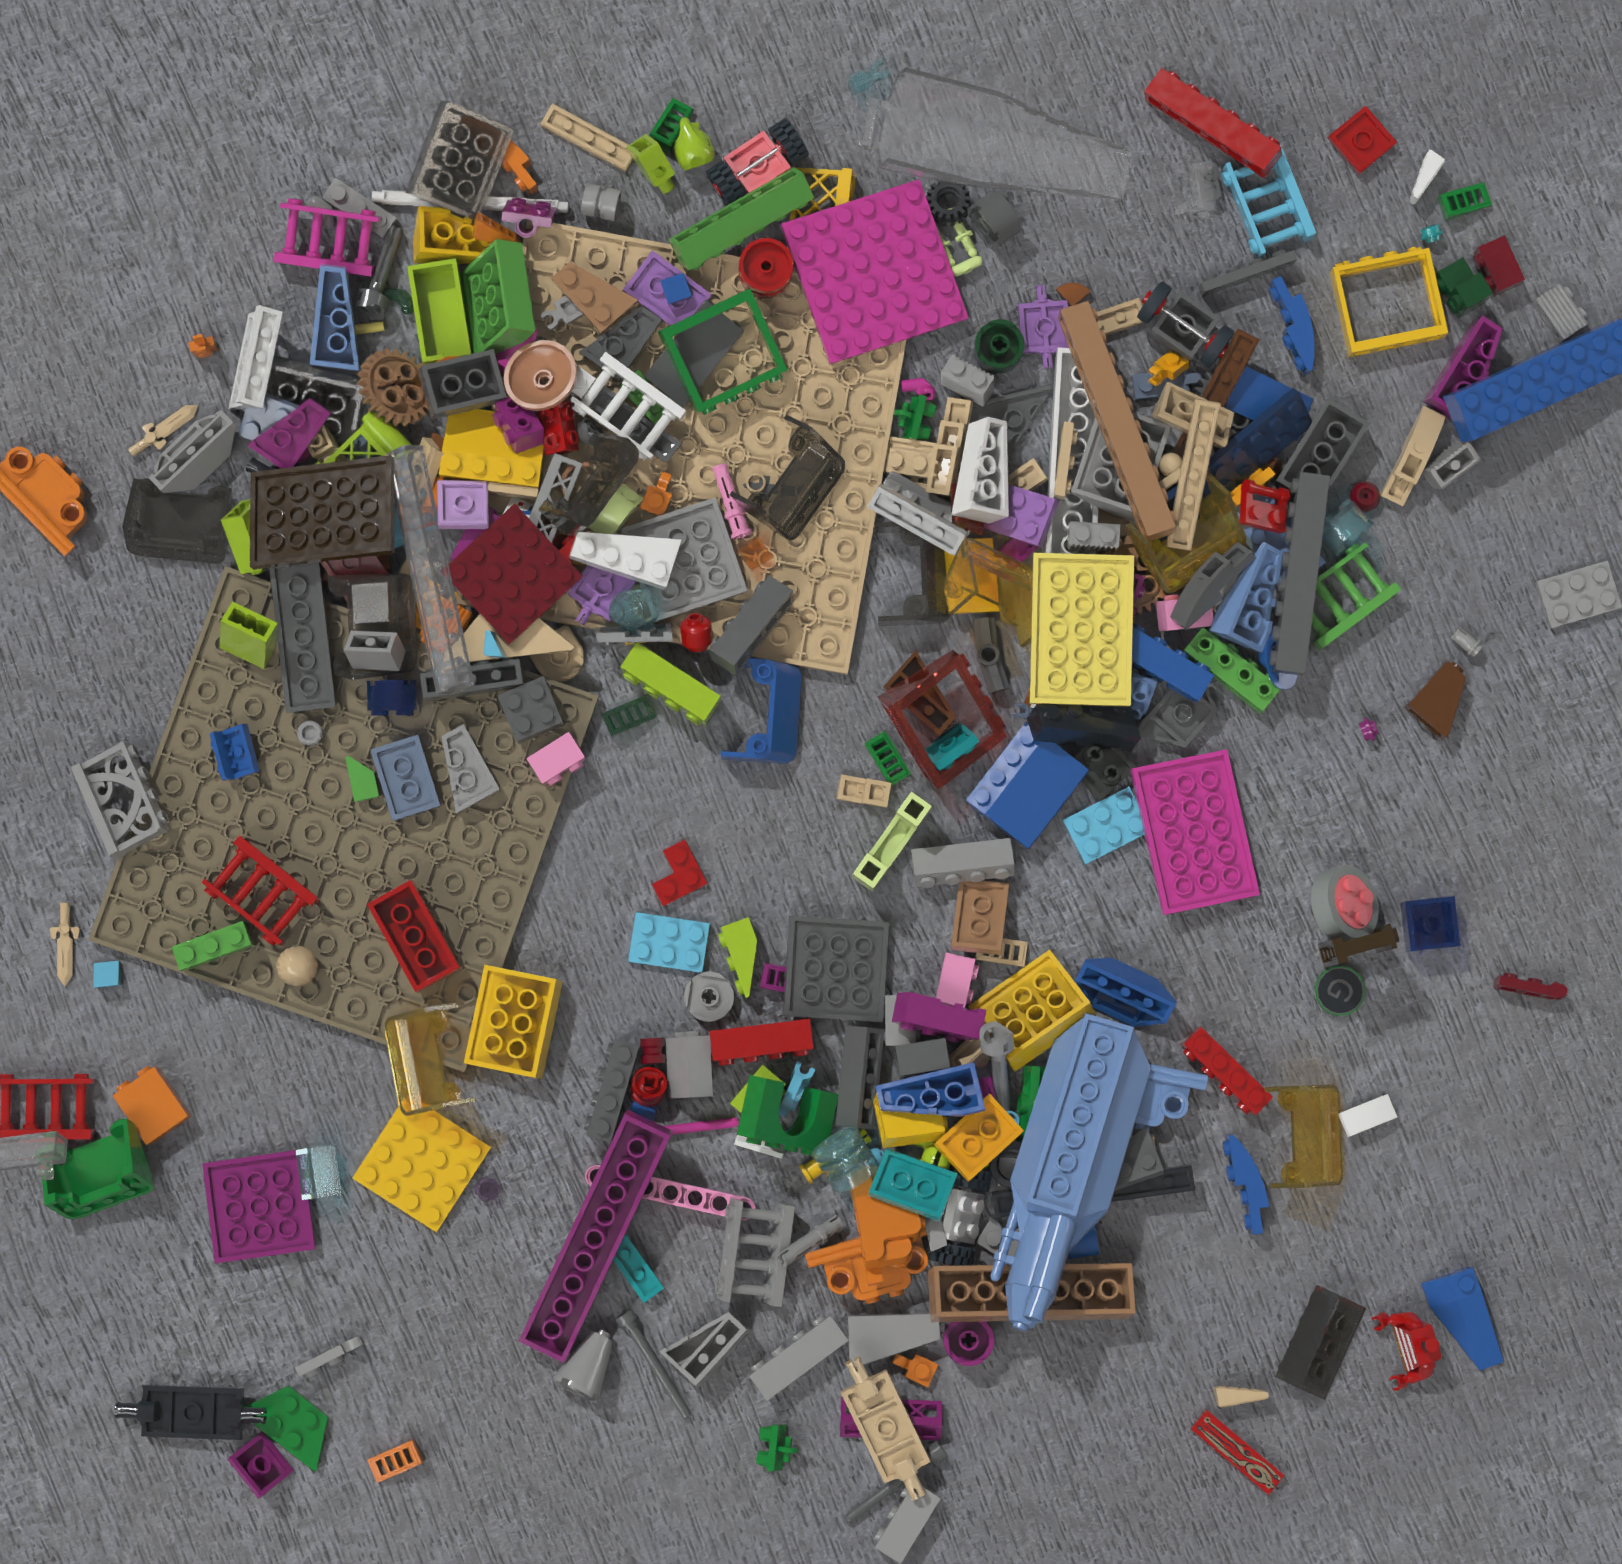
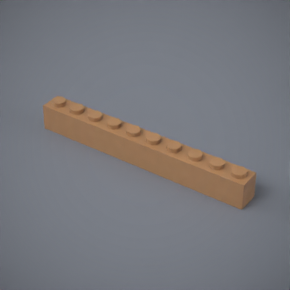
M1089 301L1061 309L1058 315L1059 324L1143 542L1147 543L1171 535L1176 528L1177 519L1175 513L1169 510L1166 503L1168 502L1166 490L1159 485L1158 469L1155 465L1152 466L1149 459L1151 456L1149 446L1146 442L1143 443L1140 435L1142 434L1141 425L1138 420H1134L1132 415V402L1129 397H1125L1123 392V379L1121 375L1116 374L1114 368L1116 366L1115 358L1111 352L1108 353L1106 348L1107 338L1104 331L1099 330L1097 312L1095 308H1091Z

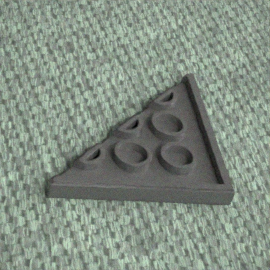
M1051 384L988 399L984 407L974 402L970 423L986 417L1007 421V456L1009 460L1052 391L1053 386Z

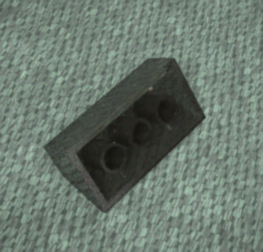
M1316 1285L1313 1293L1310 1295L1308 1305L1299 1320L1294 1336L1289 1342L1285 1356L1279 1364L1275 1377L1325 1400L1366 1308Z

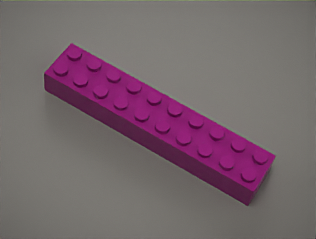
M630 1110L626 1111L518 1342L565 1363L673 1133L672 1130Z

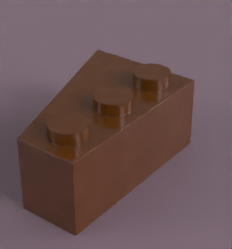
M915 650L883 686V691L939 739L955 721L956 717L924 665L919 653Z

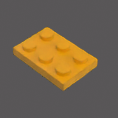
M988 1094L983 1099L985 1111L965 1115L934 1144L967 1182L974 1178L1024 1131L991 1094Z

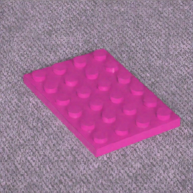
M1227 749L1130 769L1162 915L1260 895Z

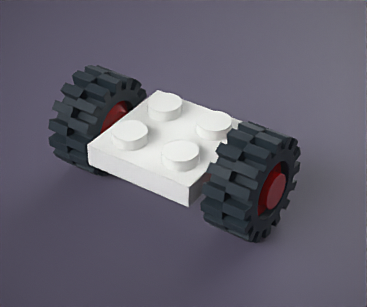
M951 1164L949 1171L958 1174L954 1185L962 1187L961 1190L953 1188L945 1212L943 1229L946 1239L950 1240V1242H947L946 1246L931 1252L930 1250L928 1259L949 1266H973L976 1249L959 1244L960 1242L975 1244V1239L979 1233L980 1216L984 1209L985 1195L971 1192V1189L989 1192L992 1172L981 1170L974 1178L967 1182Z

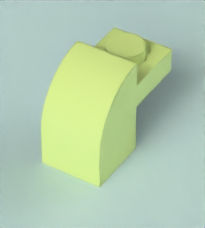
M623 484L608 498L589 528L595 533L616 535L627 518L641 504L643 498Z

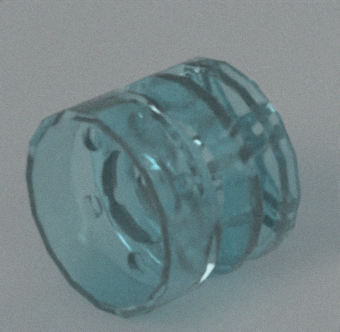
M857 1127L844 1128L822 1141L812 1153L814 1160L819 1163L821 1171H828L826 1179L837 1193L848 1191L862 1184L879 1167V1163L869 1148H864L866 1142L863 1137H860L861 1134Z

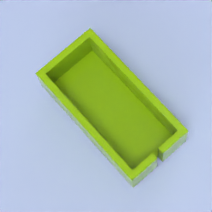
M456 258L407 266L423 365L435 363L437 360L447 356L461 357L472 354L461 276Z
M636 642L620 666L625 680L635 686L640 683L644 686L643 689L648 695L655 699H658L659 696L665 699L667 707L677 713L679 710H682L686 713V719L697 726L700 723L706 726L722 702L719 694L638 642Z

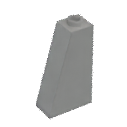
M930 1313L848 1315L849 1360L852 1359L855 1365L854 1358L860 1356L864 1365L939 1340L940 1333H944V1322H931Z

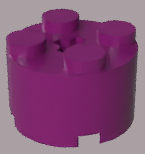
M986 1321L948 1322L943 1333V1345L953 1361L964 1366H975L982 1363L990 1355L994 1347V1334ZM966 1333H970L971 1337H975V1340L971 1341L970 1346H967L963 1341L961 1342V1339L965 1338Z

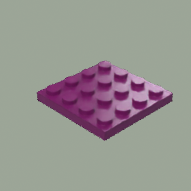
M303 1149L202 1163L215 1264L316 1249Z

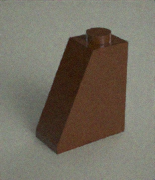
M1449 661L1440 666L1404 707L1441 740L1450 734L1466 680V676L1462 674L1463 669L1455 662L1450 663Z

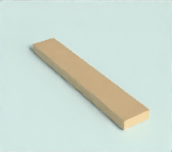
M1195 398L1172 510L1175 513L1177 525H1175L1176 528L1173 533L1167 536L1166 547L1188 551L1192 549L1221 406L1219 402Z

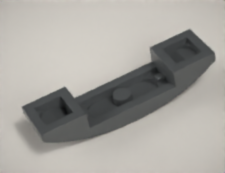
M604 386L590 404V407L601 416L616 394ZM623 402L609 420V423L621 430L635 410ZM642 417L628 437L641 445L655 425L645 417ZM664 430L649 452L667 464L682 443Z

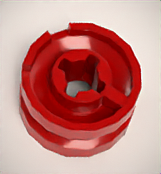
M654 1067L639 1069L633 1076L630 1088L633 1100L644 1107L658 1105L665 1096L667 1079L664 1073ZM647 1084H650V1085H652L653 1089H652L651 1087H648V1086L644 1087V1086L647 1085Z

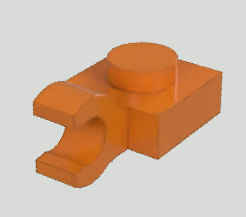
M201 333L192 336L194 341L188 342L190 352L194 357L206 358L212 356L214 351H218L217 343L212 336L204 338Z
M662 471L657 486H648L640 509L656 516L665 514L672 494L666 492L672 478L671 474Z
M899 1353L895 1354L892 1359L894 1364L907 1369L904 1375L906 1378L925 1387L929 1386L938 1367L937 1363L916 1353L912 1360Z

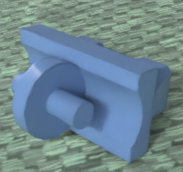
M1136 672L1133 673L1131 678V709L1134 718L1140 719L1142 715L1146 716L1158 679L1148 678L1145 675L1141 676Z

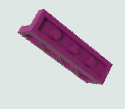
M841 1397L840 1437L862 1438L852 1415L846 1414L847 1405L843 1397ZM901 1399L905 1408L912 1412L909 1416L920 1439L941 1441L942 1401ZM925 1409H936V1417H926L921 1412Z

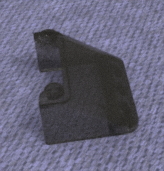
M404 573L328 576L330 591L336 596H347L349 634L350 631L397 633L406 650L399 671L353 669L345 652L339 653L333 661V675L350 680H358L412 671L418 661L415 590L412 577Z

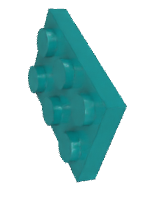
M886 1148L868 1196L940 1222L958 1174Z

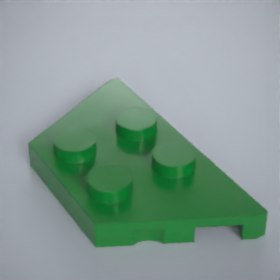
M290 1385L245 1406L252 1408L266 1407L267 1414L257 1415L267 1416L266 1423L253 1424L315 1472L318 1469L325 1429L327 1428L329 1418L326 1413Z

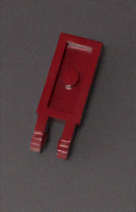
M1503 973V976H1498L1494 981V989L1548 1000L1554 999V1001L1561 1000L1568 993L1567 987L1558 982L1545 985L1542 984L1543 981L1540 979L1528 978L1527 981L1518 979V975L1512 973Z

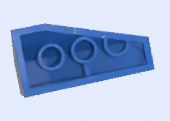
M974 1062L875 1086L881 1111L959 1117L985 1111Z
M1467 1266L1421 1283L1430 1309L1445 1325V1328L1452 1334L1479 1370L1504 1362L1473 1267Z

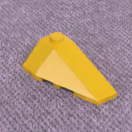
M418 207L413 236V263L423 264L456 258L458 264H471L491 243L473 238L472 228L474 223L472 219L467 217L463 219L451 214V211L444 208Z

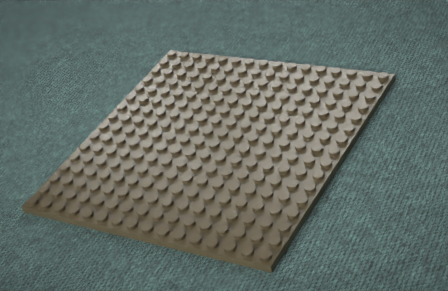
M225 566L149 772L150 779L148 782L150 787L159 796L157 803L169 819L167 825L170 831L155 837L127 852V855L117 859L88 940L466 1072L468 1064L464 1063L484 965L503 968L572 775L569 770L561 775L563 779L553 786L549 784L544 786L526 758L568 732L579 749H581L599 696L544 677L564 722V726L518 744L497 696L509 690L426 702L423 699L420 674L426 673V670L431 668L448 670L451 669V666L457 664L444 665L441 663L446 656L420 641L422 636L419 633L365 614L357 616L353 610L325 601L337 707L286 713L278 639H276V650L265 669L220 649V623L232 601L275 621L271 582L247 573L240 574V571ZM350 631L397 633L406 650L400 670L353 669L344 652ZM494 659L490 660V663L500 662ZM476 662L458 663V664H465L466 667H468V666H475V665H476V664H475ZM523 670L524 684L543 677ZM305 721H314L323 730V738L315 746H306L298 739V727ZM240 724H248L260 772L237 780L223 781L217 770L218 764L211 747L210 733L223 731ZM464 724L500 791L456 814L442 736ZM419 735L441 807L393 822L370 750ZM346 756H350L375 772L380 797L354 802ZM149 814L143 817L144 822L147 824H141L137 821L134 824L139 830L146 831L151 827L152 819ZM130 830L124 842L137 836V834ZM239 835L320 898L315 907L309 904L306 907L303 906L279 935L285 941L283 946L277 943L275 946H272L262 938L265 933L219 896L215 900L204 891L206 886L201 883L203 879L213 883L237 854L236 850L238 847L233 842ZM251 857L248 860L245 859L220 890L232 899L257 869L255 867L257 862ZM270 872L267 876L264 875L240 906L252 914L276 885L275 881L277 878ZM409 880L415 882L462 967L461 970L419 993H416L367 906L369 902ZM291 889L283 891L259 921L271 930L296 900L294 899L296 893ZM241 921L248 923L255 943L254 947L185 972L179 970L171 948L172 946ZM303 946L313 952L318 963L315 978L307 985L293 986L279 978L278 970L276 969L277 959L287 948Z

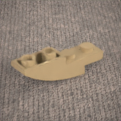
M1425 406L1422 407L1380 496L1404 506L1414 484H1417L1427 464L1446 416Z

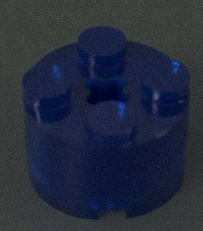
M375 680V686H373V681H366L367 711H371V716L389 715V710H396V715H414V710H417V680H410V685H408V680Z

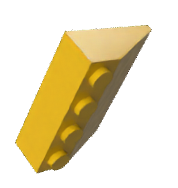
M476 409L448 416L442 447L444 455L441 457L439 476L444 477L443 480H452L454 478L464 481L496 482L536 487L540 491L545 452L543 444L515 453L512 446L506 444L502 429L494 423L493 413L495 411Z
M1051 950L1039 956L968 1006L970 1010L978 1008L986 1010L984 1025L997 1021L1013 1033L1014 1049L1006 1054V1061L1014 1072L1050 1048L1054 1040L1084 1018L1085 1013L1096 1016L1090 1001Z
M484 965L464 1063L543 1079L563 981Z

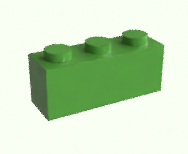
M241 921L172 946L171 948L179 970L185 972L254 947L255 943L248 923Z

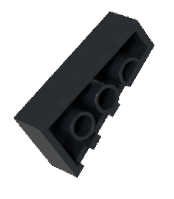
M1036 704L1027 717L1029 728L1035 741L1060 744L1073 742L1077 743V746L1086 747L1090 744L1101 746L1102 749L1115 747L1122 748V751L1131 752L1141 739L1131 706Z

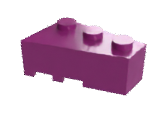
M912 992L897 993L892 1022L900 1024V1029L915 1032V1029L922 1031L921 1035L936 1038V1035L945 1038L947 1043L957 1044L958 1040L980 1039L979 1032L980 1028L984 1025L986 1010L981 1008L969 1010L963 1008L964 1004L955 1003V1005L942 1002L938 998Z

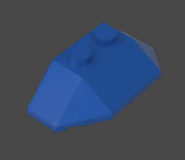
M1114 958L1085 959L1075 979V982L1090 1001L1093 1008L1133 1027L1149 1026L1157 1023L1166 1024L1177 1003L1157 978Z

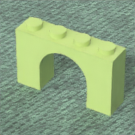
M911 792L874 847L866 854L856 868L852 878L870 891H873L929 813L932 806Z

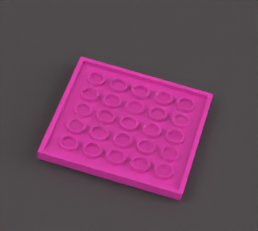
M920 179L780 225L829 365L968 319Z

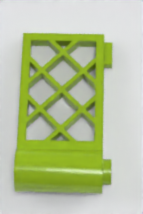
M371 411L362 418L364 422L362 426L324 463L337 462V458L340 455H350V460H354V455H367V458L391 455L394 458L395 465L410 453L413 445L390 421L386 424L384 416L377 419V411ZM361 435L368 441V452H354V442ZM372 446L377 452H372Z

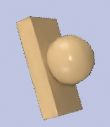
M1167 453L1160 459L1159 469L1167 477L1161 480L1159 485L1165 490L1179 481L1183 460L1178 454Z
M980 1039L965 1040L948 1056L951 1068L973 1062L975 1067H984L991 1059V1056L981 1051Z

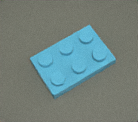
M1130 787L1062 820L1085 865L1145 835L1138 803Z
M636 912L628 962L702 973L710 923Z

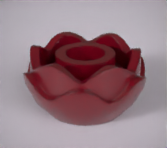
M1363 481L1352 487L1350 503L1354 508L1365 513L1379 505L1380 491L1376 485Z

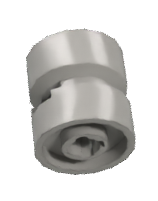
M587 183L582 199L581 214L591 217L600 214L601 219L615 222L622 191L609 187L606 190H602L600 185Z

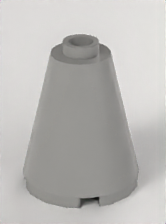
M597 1329L596 1332L590 1331L556 1372L552 1381L558 1382L557 1385L581 1398L586 1394L589 1396L588 1401L597 1403L613 1341L609 1339L611 1335L601 1329Z

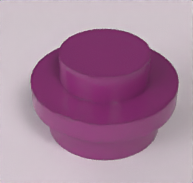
M1368 717L1364 718V721L1359 723L1364 739L1366 741L1371 739L1372 741L1377 740L1375 735L1379 734L1375 721H1369Z

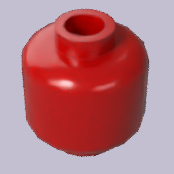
M693 613L681 622L680 633L684 647L692 652H702L713 642L711 620L699 613Z

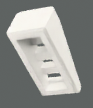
M1430 149L1423 159L1410 197V203L1413 205L1417 203L1445 162L1444 158Z

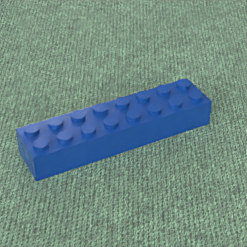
M1622 318L1611 320L1443 396L1460 441L1467 442L1478 439L1622 373Z

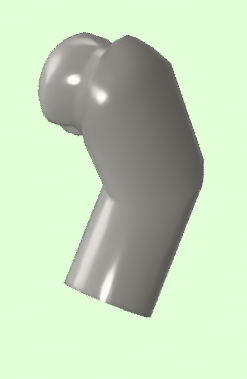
M313 196L306 202L308 206L332 209V206L319 196ZM323 214L322 229H333V215Z

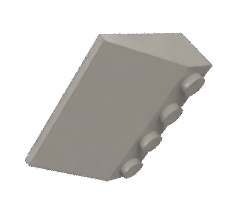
M1132 412L1134 420H1138L1141 425L1142 434L1140 435L1143 443L1146 442L1149 446L1151 464L1158 468L1171 426ZM1095 417L1071 493L1116 517L1136 523Z

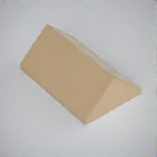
M1167 381L1151 417L1188 434L1195 398L1206 399ZM1221 406L1212 445L1217 448L1227 445L1234 412Z

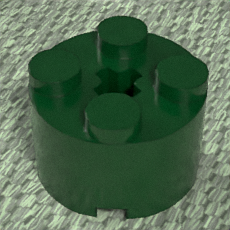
M996 319L988 322L978 331L974 343V356L978 365L994 374L1012 371L1021 360L1025 344L1024 337L1016 325L1008 320ZM997 343H1001V347H1003L1001 351L996 350L995 346Z

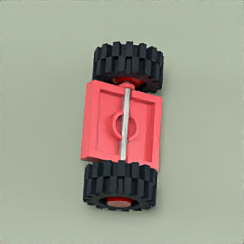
M784 118L768 129L773 142L765 131H762L723 157L724 161L721 160L706 170L707 178L726 206L746 195L744 189L747 193H750L790 170V165L794 166L809 156V151L803 143L804 141L800 138L799 133L789 120Z

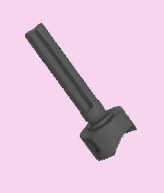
M395 226L390 227L369 289H359L352 306L361 307L374 320H383L389 304V299L382 293L403 235V229L396 228Z

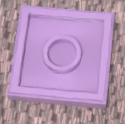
M437 480L438 529L488 528L487 481Z

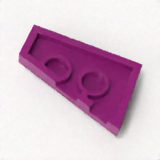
M309 398L247 444V446L281 469L294 467L331 412Z

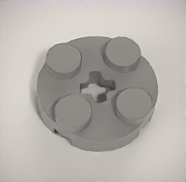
M702 972L694 976L687 984L684 992V1002L688 1011L695 1018L705 1022H713L725 1017L731 1010L734 1002V991L730 982L721 974ZM711 989L713 990V995H716V1000H712L711 1004H706V999L702 998V994L707 993Z

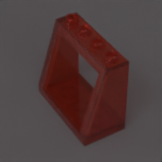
M951 650L877 697L925 779L936 790L949 783L1007 737L1003 731L1006 725L999 715L995 717L991 710L994 708L992 701L987 694L983 696L979 689L982 687L981 682L975 674L971 676L967 668L970 664L963 653L959 655L954 650ZM956 669L992 732L979 739L980 742L975 745V748L970 753L962 754L955 759V763L951 767L939 771L935 768L902 710Z

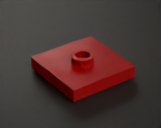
M1364 106L1327 138L1358 175L1397 144V141L1367 106Z

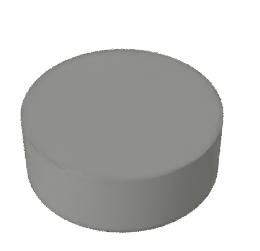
M305 721L298 727L297 736L304 745L315 746L322 740L323 730L318 723Z

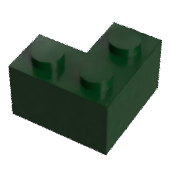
M1464 257L1436 273L1439 293H1444L1448 300L1447 306L1453 315L1456 314L1458 318L1484 305L1493 294L1481 272L1474 276Z

